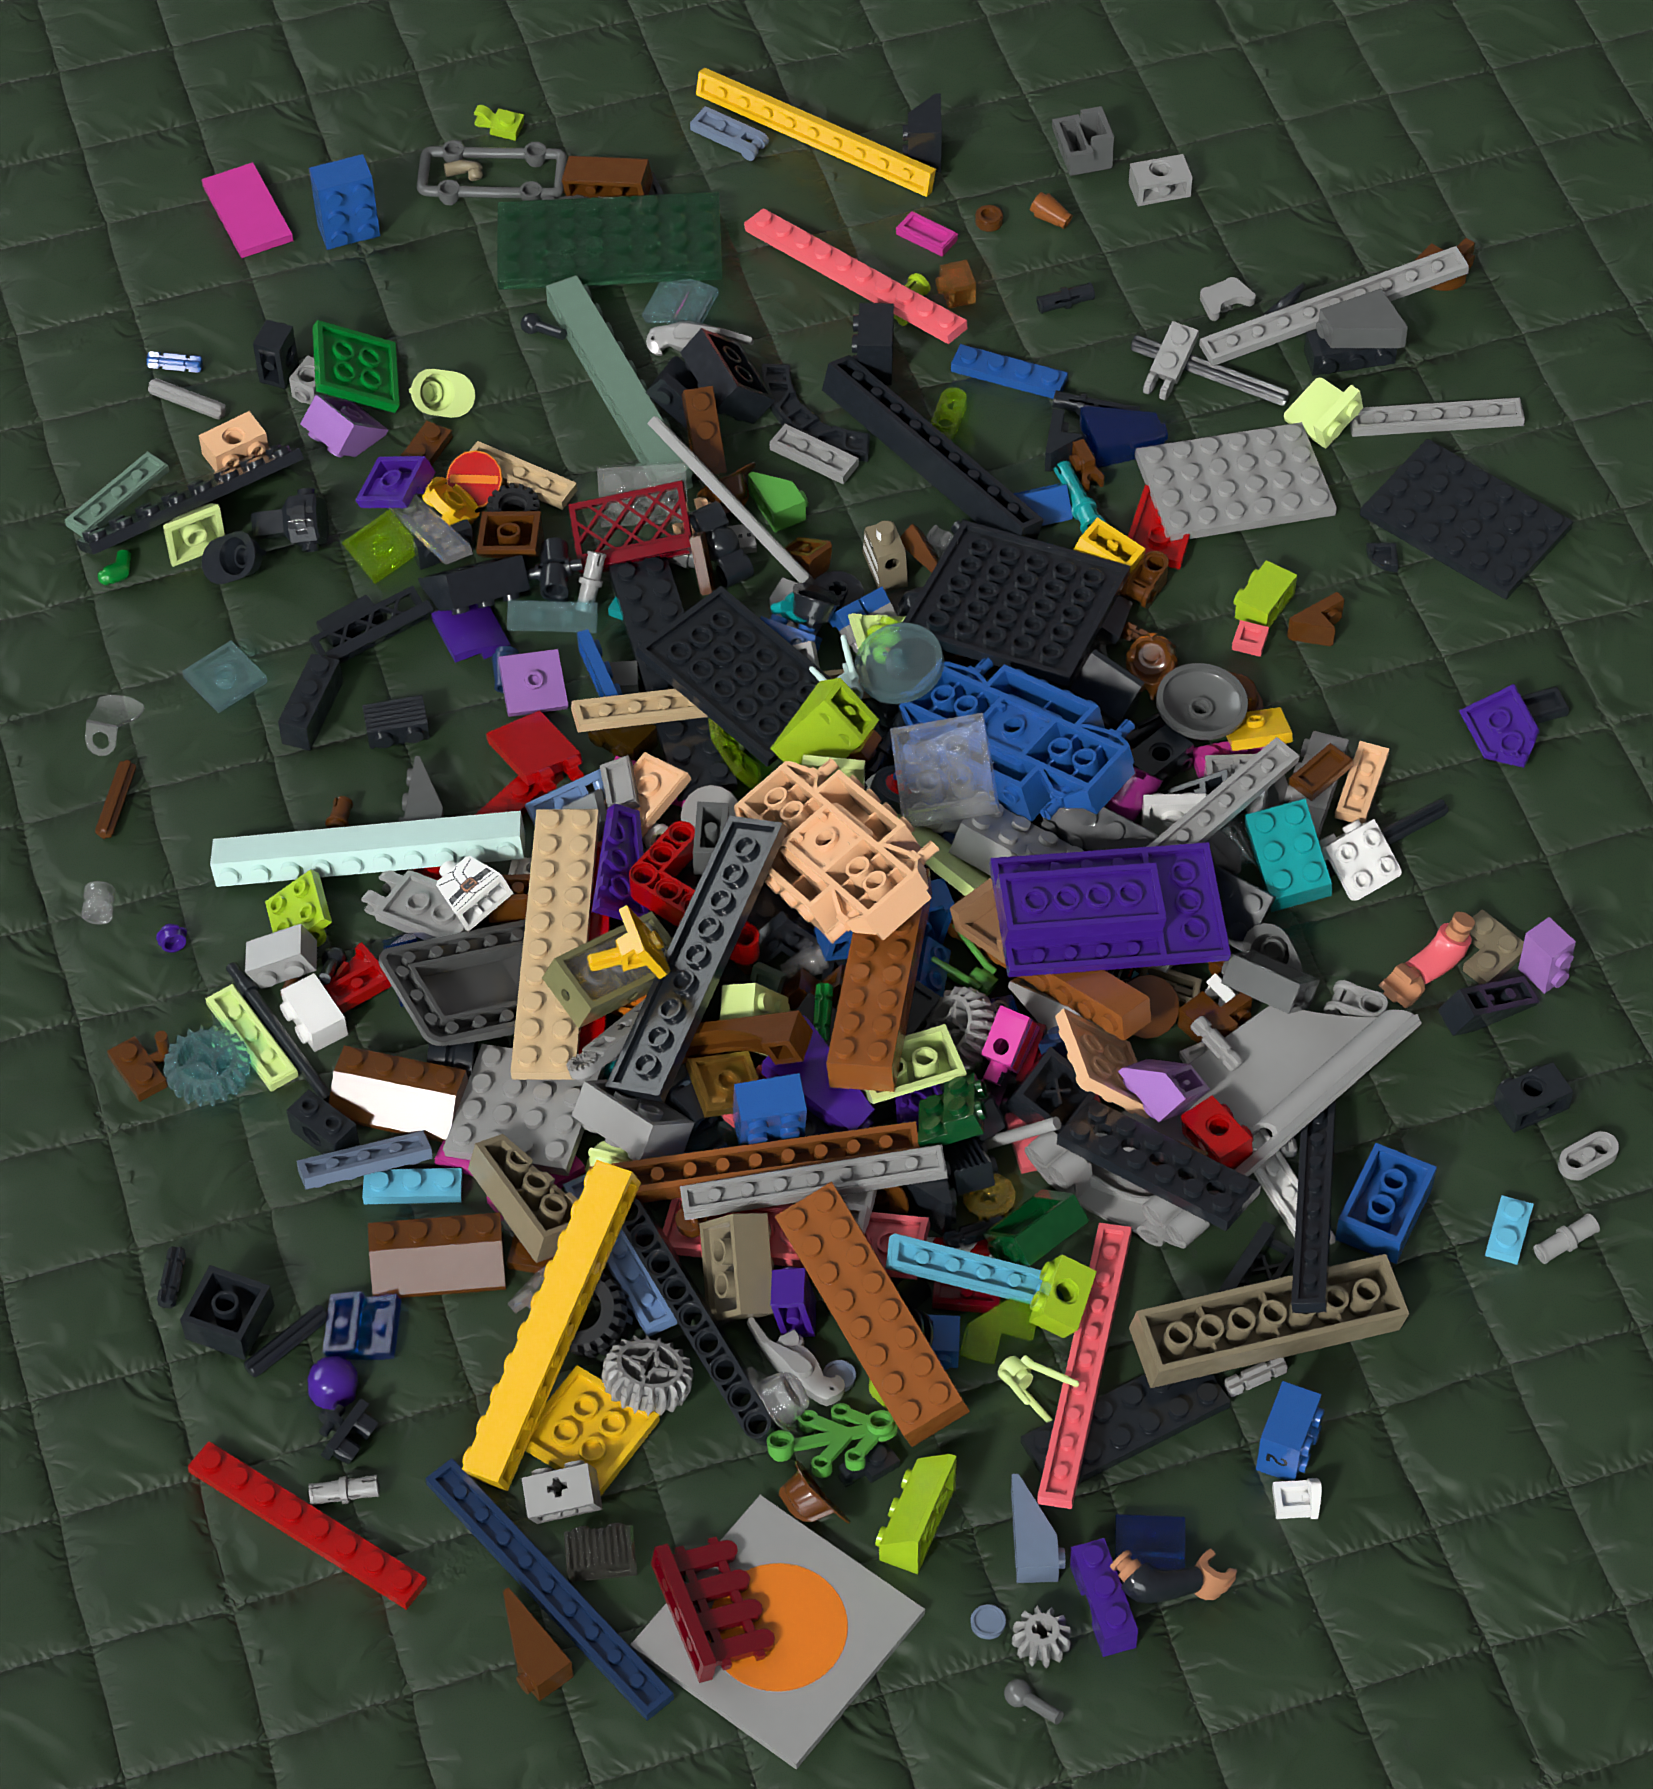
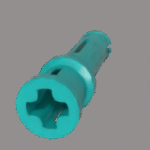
M1069 461L1058 463V467L1054 468V472L1060 482L1067 485L1069 499L1072 504L1071 512L1073 517L1079 520L1082 534L1097 517L1105 522L1104 517L1097 512L1095 500L1088 497L1072 464Z

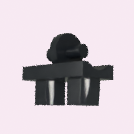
M360 1399L345 1421L342 1419V1415L346 1409L339 1404L333 1411L325 1408L321 1410L318 1418L323 1425L319 1433L327 1437L331 1430L336 1432L321 1453L322 1457L329 1461L334 1456L350 1464L361 1446L347 1437L349 1432L354 1430L367 1440L379 1423L377 1419L366 1411L369 1403Z

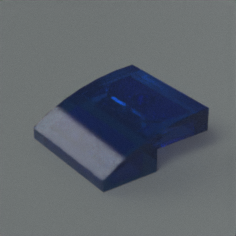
M361 1291L330 1294L322 1353L328 1357L339 1356L344 1359L355 1360L395 1359L402 1301L397 1294L365 1297Z
M1116 1514L1115 1559L1124 1551L1129 1550L1132 1553L1130 1558L1132 1560L1138 1559L1142 1565L1149 1562L1152 1566L1161 1570L1185 1568V1517Z

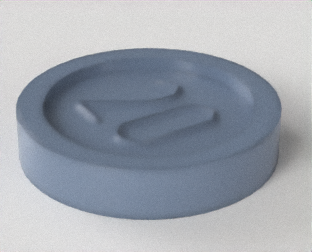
M832 1361L823 1370V1376L832 1378L835 1375H839L844 1380L845 1392L850 1390L856 1382V1371L847 1361Z
M990 1604L979 1606L971 1615V1628L980 1638H997L1005 1629V1615L997 1606Z

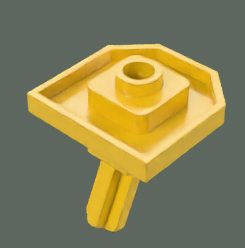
M628 905L619 909L628 933L615 940V948L592 953L587 956L591 971L621 965L624 972L647 966L659 979L670 972L662 951L664 943L655 930L651 932Z

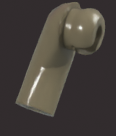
M458 160L444 163L446 177L468 173V178L471 181L480 180L483 177L481 171L483 167L479 162Z

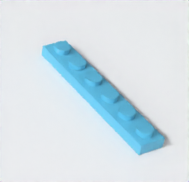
M895 1233L889 1237L885 1269L1026 1304L1031 1303L1033 1296L1039 1291L1042 1280L1039 1278L1041 1273L1039 1269ZM1056 1289L1057 1296L1063 1301L1062 1293Z

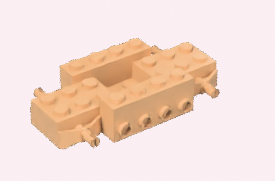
M829 758L818 769L785 761L734 805L737 817L782 822L788 829L767 874L765 883L775 894L778 893L791 908H795L808 923L811 922L832 944L846 931L849 932L850 930L855 933L877 935L882 940L886 939L931 899L927 892L929 886L924 865L928 859L939 851V848L931 840L921 848L912 835L915 829L904 816L897 818V813L887 802L880 804L881 801L878 796L869 788L865 791L862 783L854 775L848 777L842 771L837 770L831 777L825 780L839 768L832 758Z

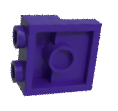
M425 456L378 457L355 501L360 508H408L415 494L425 493L426 487L431 482L436 471Z

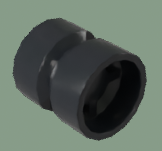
M478 1041L447 1046H436L429 1043L427 1062L466 1070L469 1080L479 1053Z

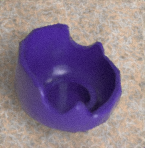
M331 1356L319 1359L317 1363L313 1364L308 1375V1394L316 1406L333 1410L338 1404L345 1407L354 1401L359 1380L358 1372L352 1362L339 1356Z

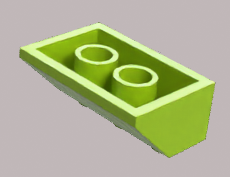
M952 1454L918 1458L913 1470H906L901 1483V1488L904 1489L900 1499L897 1497L893 1499L888 1513V1517H891L887 1527L882 1526L876 1538L875 1545L879 1547L880 1561L915 1574L919 1573L956 1488V1456Z

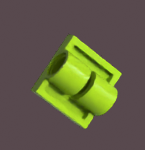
M310 869L265 901L273 933L302 924L317 940V947H319L327 938L324 928L331 924L332 920L320 875L318 872Z

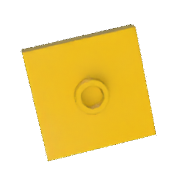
M1281 707L1247 712L1239 728L1226 736L1232 751L1265 747L1276 737L1285 744L1293 742L1292 731Z

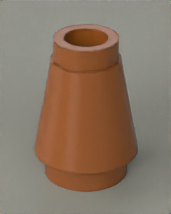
M1039 193L1030 207L1034 217L1062 229L1069 225L1073 217L1050 193Z

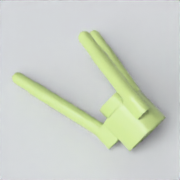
M1027 1355L1023 1356L1021 1360L1016 1356L1008 1357L998 1369L999 1378L1011 1387L1025 1405L1030 1404L1046 1423L1052 1421L1053 1419L1026 1390L1033 1380L1031 1369L1074 1387L1079 1386V1381L1038 1364Z

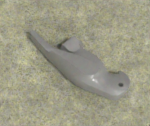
M692 321L654 327L650 329L646 340L650 352L657 356H662V351L668 347L681 352L701 328L748 345H753L754 341L751 337Z
M753 1317L748 1318V1328L788 1386L825 1406L832 1405L843 1397L845 1392L844 1380L839 1375H835L832 1378L823 1376L818 1361L804 1347V1338L795 1329L780 1336L775 1343L768 1339Z

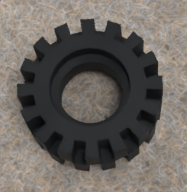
M512 483L509 484L510 488L506 489L505 485L500 486V492L495 489L492 492V496L488 497L487 512H501L514 507L522 508L524 511H540L538 495L536 492L533 493V489L530 487L525 490L523 484H519V487L515 488V484Z

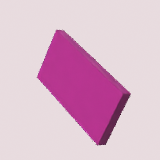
M253 162L201 179L205 192L241 258L293 241L288 225Z

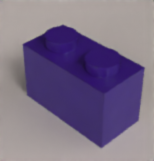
M785 1267L781 1270H772L770 1306L781 1336L794 1329L802 1337L815 1336L817 1301L806 1269Z

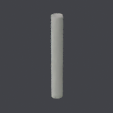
M1052 1117L997 1133L994 1137L988 1138L984 1142L987 1150L1058 1130L1061 1128V1122L1058 1117Z

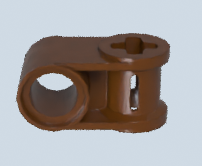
M1160 551L1146 553L1130 573L1120 592V596L1124 598L1129 596L1139 601L1142 607L1148 609L1168 581V557Z

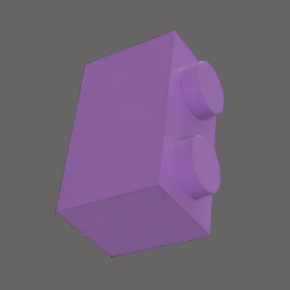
M1548 917L1526 933L1518 970L1544 994L1553 987L1559 988L1569 978V968L1574 958L1573 951L1576 941Z

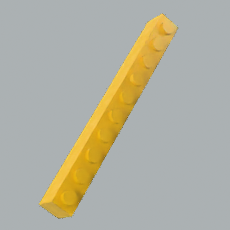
M596 1160L593 1169L588 1170L580 1199H577L571 1208V1219L567 1229H564L559 1235L557 1252L553 1260H550L546 1265L544 1271L545 1279L540 1291H536L532 1297L530 1314L527 1320L519 1327L516 1346L513 1352L509 1353L505 1359L503 1376L500 1382L492 1389L490 1395L491 1403L486 1415H482L478 1421L476 1438L472 1446H469L464 1453L462 1470L471 1478L506 1491L509 1490L641 1184L632 1171Z

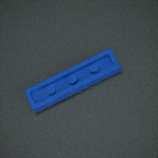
M962 344L959 345L951 362V372L1054 399L1056 390L1063 392L1068 381V372Z

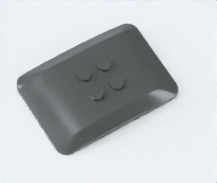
M525 920L394 946L381 952L378 962L382 971L427 1042L436 1046H447L514 1034Z

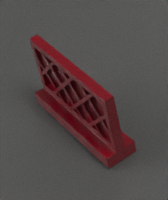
M682 480L568 504L577 559L582 558L584 565H586L588 554H584L582 544L589 534L601 541L595 552L607 555L602 572L609 571L610 565L643 561V559L657 556L669 559L692 554L689 539L693 534L685 486ZM678 490L679 500L673 509L660 502L667 491ZM653 494H658L656 498L651 496ZM646 496L653 503L643 516L634 510L632 506L639 497ZM625 500H630V501L628 502V504H625L624 502H622V501H625ZM618 502L625 508L617 520L613 521L603 513L611 503ZM657 505L670 512L660 527L648 519ZM601 506L599 510L594 507ZM590 508L596 515L586 528L579 523L577 511ZM680 508H681V514H682V516H680L679 514H677V512H678V510H679ZM629 511L641 518L632 533L620 526ZM676 516L683 521L685 533L672 536L665 529L673 517ZM601 517L613 524L604 539L592 532V529ZM646 522L658 529L654 537L649 541H643L637 537V534ZM580 528L585 530L582 535L580 532ZM617 528L629 535L624 545L620 547H614L608 543ZM662 533L665 534L666 536H668V537L660 538V536L662 535ZM634 539L639 542V543L631 544ZM606 545L611 548L603 550ZM584 570L578 571L580 574H584Z

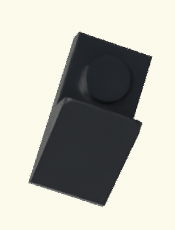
M1053 409L1045 452V471L1047 472L1053 471L1055 467H1058L1057 464L1062 461H1070L1069 456L1072 455L1073 442L1084 439L1082 434L1068 433L1069 423L1064 422L1065 410Z

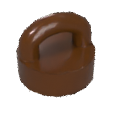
M681 1204L682 1208L679 1209L675 1217L678 1231L686 1237L700 1236L699 1223L709 1221V1218L702 1217L685 1220L683 1205Z

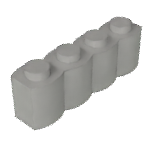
M1313 731L1310 739H1304L1300 754L1304 759L1302 763L1298 762L1295 765L1293 774L1329 743L1347 755L1349 740ZM1339 779L1313 801H1310L1289 785L1287 788L1284 803L1306 798L1318 840Z

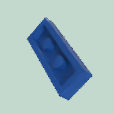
M589 629L577 632L579 653L599 697L622 695L619 684H613L611 680L613 673L609 662H603L601 658L603 651L599 640H593Z

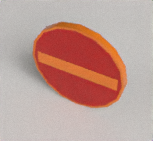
M477 450L464 452L455 458L449 466L446 477L448 479L447 485L452 488L455 484L462 487L475 500L478 508L485 507L488 503V497L492 496V492L495 489L500 492V486L503 483L502 469L497 460L488 453Z

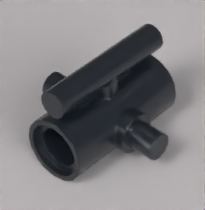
M549 538L541 544V563L536 564L534 568L526 569L528 581L538 579L541 596L544 599L556 601V608L558 610H566L568 608L569 575H574V571L584 570L585 565L582 558L572 560L569 557V546L565 540Z

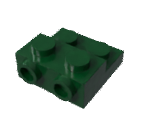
M975 1073L967 1076H958L944 1082L943 1094L932 1095L919 1101L918 1144L920 1148L941 1144L944 1146L984 1134V1119L988 1118L984 1099L988 1098V1091L983 1079L978 1080Z

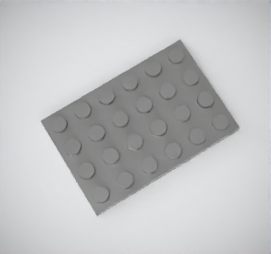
M1302 422L1136 448L1135 458L1145 485H1149L1151 499L1155 509L1156 507L1158 509V515L1162 520L1161 525L1165 528L1166 538L1171 537L1170 541L1183 539L1185 534H1190V539L1335 516L1337 507Z

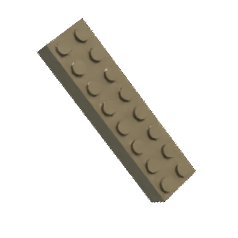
M1383 1254L1329 1267L1327 1312L1292 1313L1293 1275L1136 1311L1129 1330L1150 1388L1400 1330L1409 1315V1311L1387 1255Z

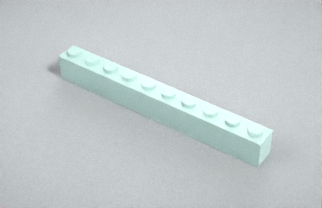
M521 811L219 838L213 839L210 866L216 887L296 880L310 869L318 872L320 877L440 867L443 863L450 860L458 864L468 856L482 863L524 859L525 829Z

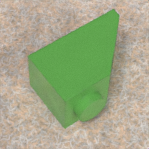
M756 472L748 474L749 494L774 532L806 520L808 500L802 490L799 491L793 481Z

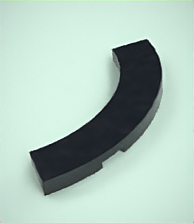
M762 364V379L775 399L770 409L782 426L787 424L859 458V461L868 462L870 433L850 431L835 425L830 427L819 421V417L798 400L791 381L790 365Z

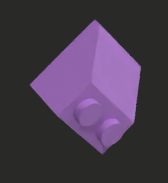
M315 395L300 423L309 431L308 435L312 439L328 446L327 450L340 458L343 455L358 456L383 438L388 432L386 427L353 401L322 395Z

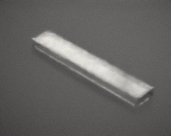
M416 494L408 508H389L390 512L445 565L473 554L470 544Z

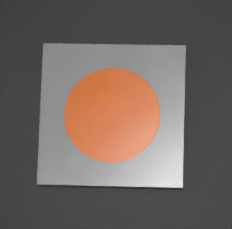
M760 1495L721 1541H733L738 1547L736 1559L728 1563L730 1570L742 1569L750 1576L748 1589L740 1593L742 1599H756L762 1605L763 1610L760 1619L753 1622L755 1630L765 1628L771 1630L775 1635L773 1648L765 1652V1659L756 1661L755 1656L733 1661L732 1668L724 1671L721 1665L716 1666L713 1679L699 1683L667 1603L630 1644V1648L643 1660L790 1766L797 1769L925 1615V1609ZM718 1567L695 1573L698 1580L720 1574ZM730 1596L707 1602L710 1610L733 1604ZM695 1605L694 1608L696 1610V1613H699L698 1608ZM739 1626L719 1633L723 1640L744 1634L745 1632L743 1627ZM706 1635L708 1642L712 1643L709 1635Z

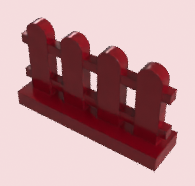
M717 1536L708 1538V1545L687 1551L684 1545L675 1547V1554H672L668 1543L656 1546L651 1562L699 1683L712 1680L716 1666L721 1665L724 1671L732 1668L733 1661L755 1656L756 1661L765 1659V1652L770 1651L775 1642V1635L771 1630L765 1628L755 1630L753 1622L758 1621L761 1617L763 1610L761 1603L756 1599L743 1600L740 1594L748 1589L750 1583L749 1574L742 1569L731 1571L728 1563L736 1559L737 1545L730 1540L719 1542ZM718 1567L720 1572L718 1575L700 1580L695 1575L696 1572ZM682 1576L685 1577L687 1583L684 1584ZM730 1596L733 1604L710 1610L707 1602ZM695 1605L697 1606L699 1613H696V1610L694 1608ZM743 1627L744 1634L723 1640L719 1633L731 1628ZM706 1635H709L712 1643L708 1642Z

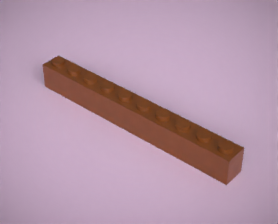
M915 1121L612 1163L611 1165L634 1173L641 1182L635 1198L642 1203L681 1198L680 1186L910 1150L920 1148L918 1144V1131Z

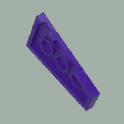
M613 804L607 809L592 912L623 920L619 909L625 905H628L638 917L649 913V909L636 902L630 894L629 871L644 854L639 810L619 804Z

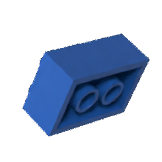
M363 154L309 168L317 224L327 250L380 236L373 179Z
M800 1073L734 1084L733 1121L738 1146L805 1137L807 1108Z
M1375 1143L1338 1219L1335 1240L1375 1256L1386 1254L1390 1262L1397 1264L1433 1188L1437 1167Z

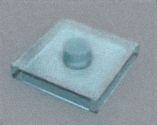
M229 641L182 671L183 677L218 713L267 683L266 675L232 641Z

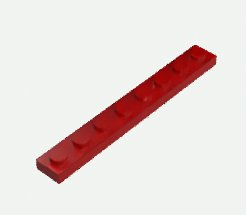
M210 1441L206 1443L187 1466L189 1473L406 1610L427 1585L425 1576Z

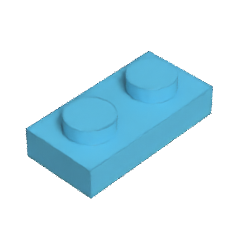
M1501 1195L1485 1256L1518 1264L1533 1203Z

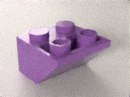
M1146 1059L1125 1066L1118 1071L1124 1078L1123 1083L1126 1088L1139 1097L1145 1112L1151 1118L1156 1119L1158 1123L1183 1114L1210 1090L1191 1064Z

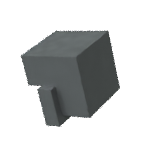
M1102 106L1080 110V117L1077 114L1052 119V129L1070 176L1112 168L1114 135Z

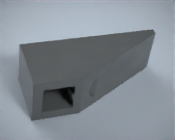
M415 756L413 768H408L407 786H410L409 793H404L402 799V809L405 811V815L400 817L398 822L444 818L442 804L420 756Z

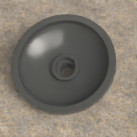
M1191 663L1173 669L1162 679L1157 690L1156 704L1162 719L1176 732L1193 739L1213 740L1225 737L1239 728L1246 717L1248 698L1243 685L1230 672L1211 664Z

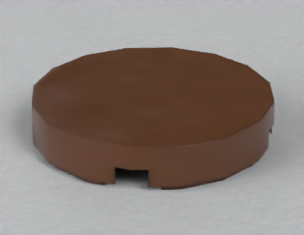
M1151 974L1137 975L1127 981L1128 985L1150 998L1151 1022L1133 1035L1141 1038H1155L1168 1032L1176 1022L1179 1013V998L1173 986L1163 978Z

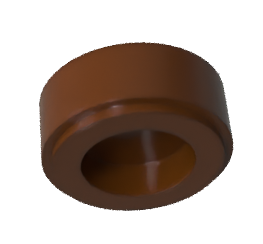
M994 205L981 206L975 214L976 226L986 232L998 230L1003 224L1002 210Z

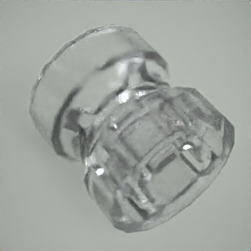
M102 881L88 883L84 888L83 897L86 902L82 905V918L92 924H106L110 922L113 917V906L111 904L115 900V888Z

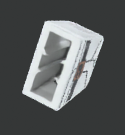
M471 856L465 857L458 864L451 860L446 861L440 867L439 873L442 878L437 881L436 886L467 932L513 894L499 872Z

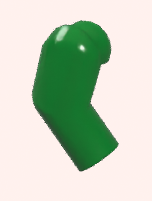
M119 550L116 554V562L105 566L103 570L98 572L99 582L103 585H109L125 580L130 571L131 553L128 550Z

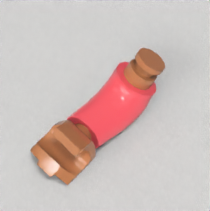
M1456 912L1449 923H1444L1440 926L1436 936L1422 951L1406 963L1397 965L1393 972L1378 985L1384 990L1383 994L1393 1003L1398 1002L1404 1008H1408L1415 1003L1425 991V984L1444 975L1465 957L1472 941L1470 930L1475 926L1474 919L1464 912Z

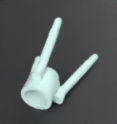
M841 635L840 638L846 663L842 665L844 673L837 678H841L862 699L863 690L858 682L859 676L855 670L846 635ZM811 666L809 668L810 672L819 681L827 680L815 667Z

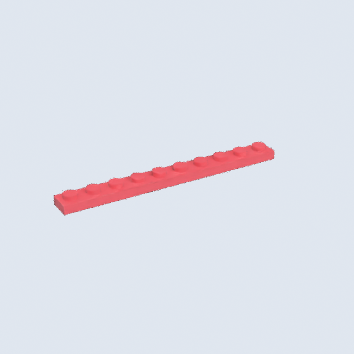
M764 208L744 222L746 232L873 303L894 304L895 315L947 344L951 343L968 329L967 320Z
M1099 1223L1089 1265V1268L1097 1272L1078 1331L1074 1332L1065 1375L1078 1380L1080 1384L1078 1387H1074L1063 1382L1039 1487L1038 1504L1068 1509L1073 1507L1132 1237V1227Z

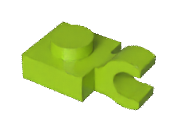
M477 105L474 115L477 116L475 121L477 127L490 128V135L516 141L524 124V114L498 108L495 114L488 107Z

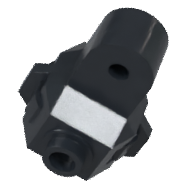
M303 488L297 490L298 495L287 497L282 509L252 513L253 538L271 539L287 537L292 544L302 547V552L319 551V545L326 544L329 538L328 510L325 499L315 494L314 488Z

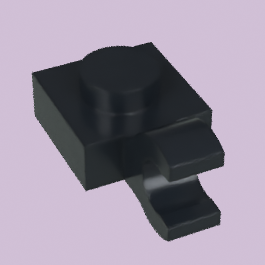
M878 1441L865 1456L866 1465L862 1470L851 1471L846 1468L844 1462L839 1466V1470L842 1473L838 1475V1478L845 1487L854 1484L864 1476L868 1478L870 1483H873L899 1468L900 1460L886 1441Z

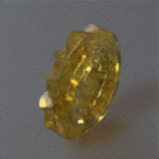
M994 1174L995 1186L964 1194L963 1203L967 1206L969 1213L973 1212L980 1220L983 1217L989 1218L996 1215L1007 1216L1011 1207H1014L1015 1189L1006 1177ZM983 1193H986L989 1196L992 1194H996L995 1202H992L990 1200H986L984 1202Z

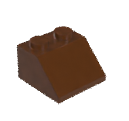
M541 511L482 512L476 548L477 555L482 558H499L522 555L523 558L541 557V544L544 541Z

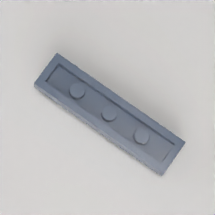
M419 1131L298 1160L297 1167L305 1189L323 1187L326 1184L342 1180H352L375 1172H385L404 1165L418 1164L421 1161L433 1159L431 1146L424 1131Z

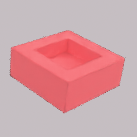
M1240 620L1232 642V650L1261 657L1268 637L1269 627Z

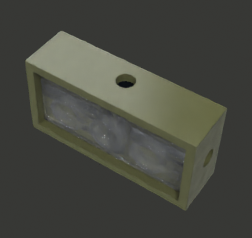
M651 911L639 918L651 932L655 930L664 943L662 951L665 956L673 939ZM625 924L554 958L542 977L578 1028L647 995L656 975L647 966L624 972L621 965L598 971L590 970L587 956L592 953L615 948V940L628 933Z

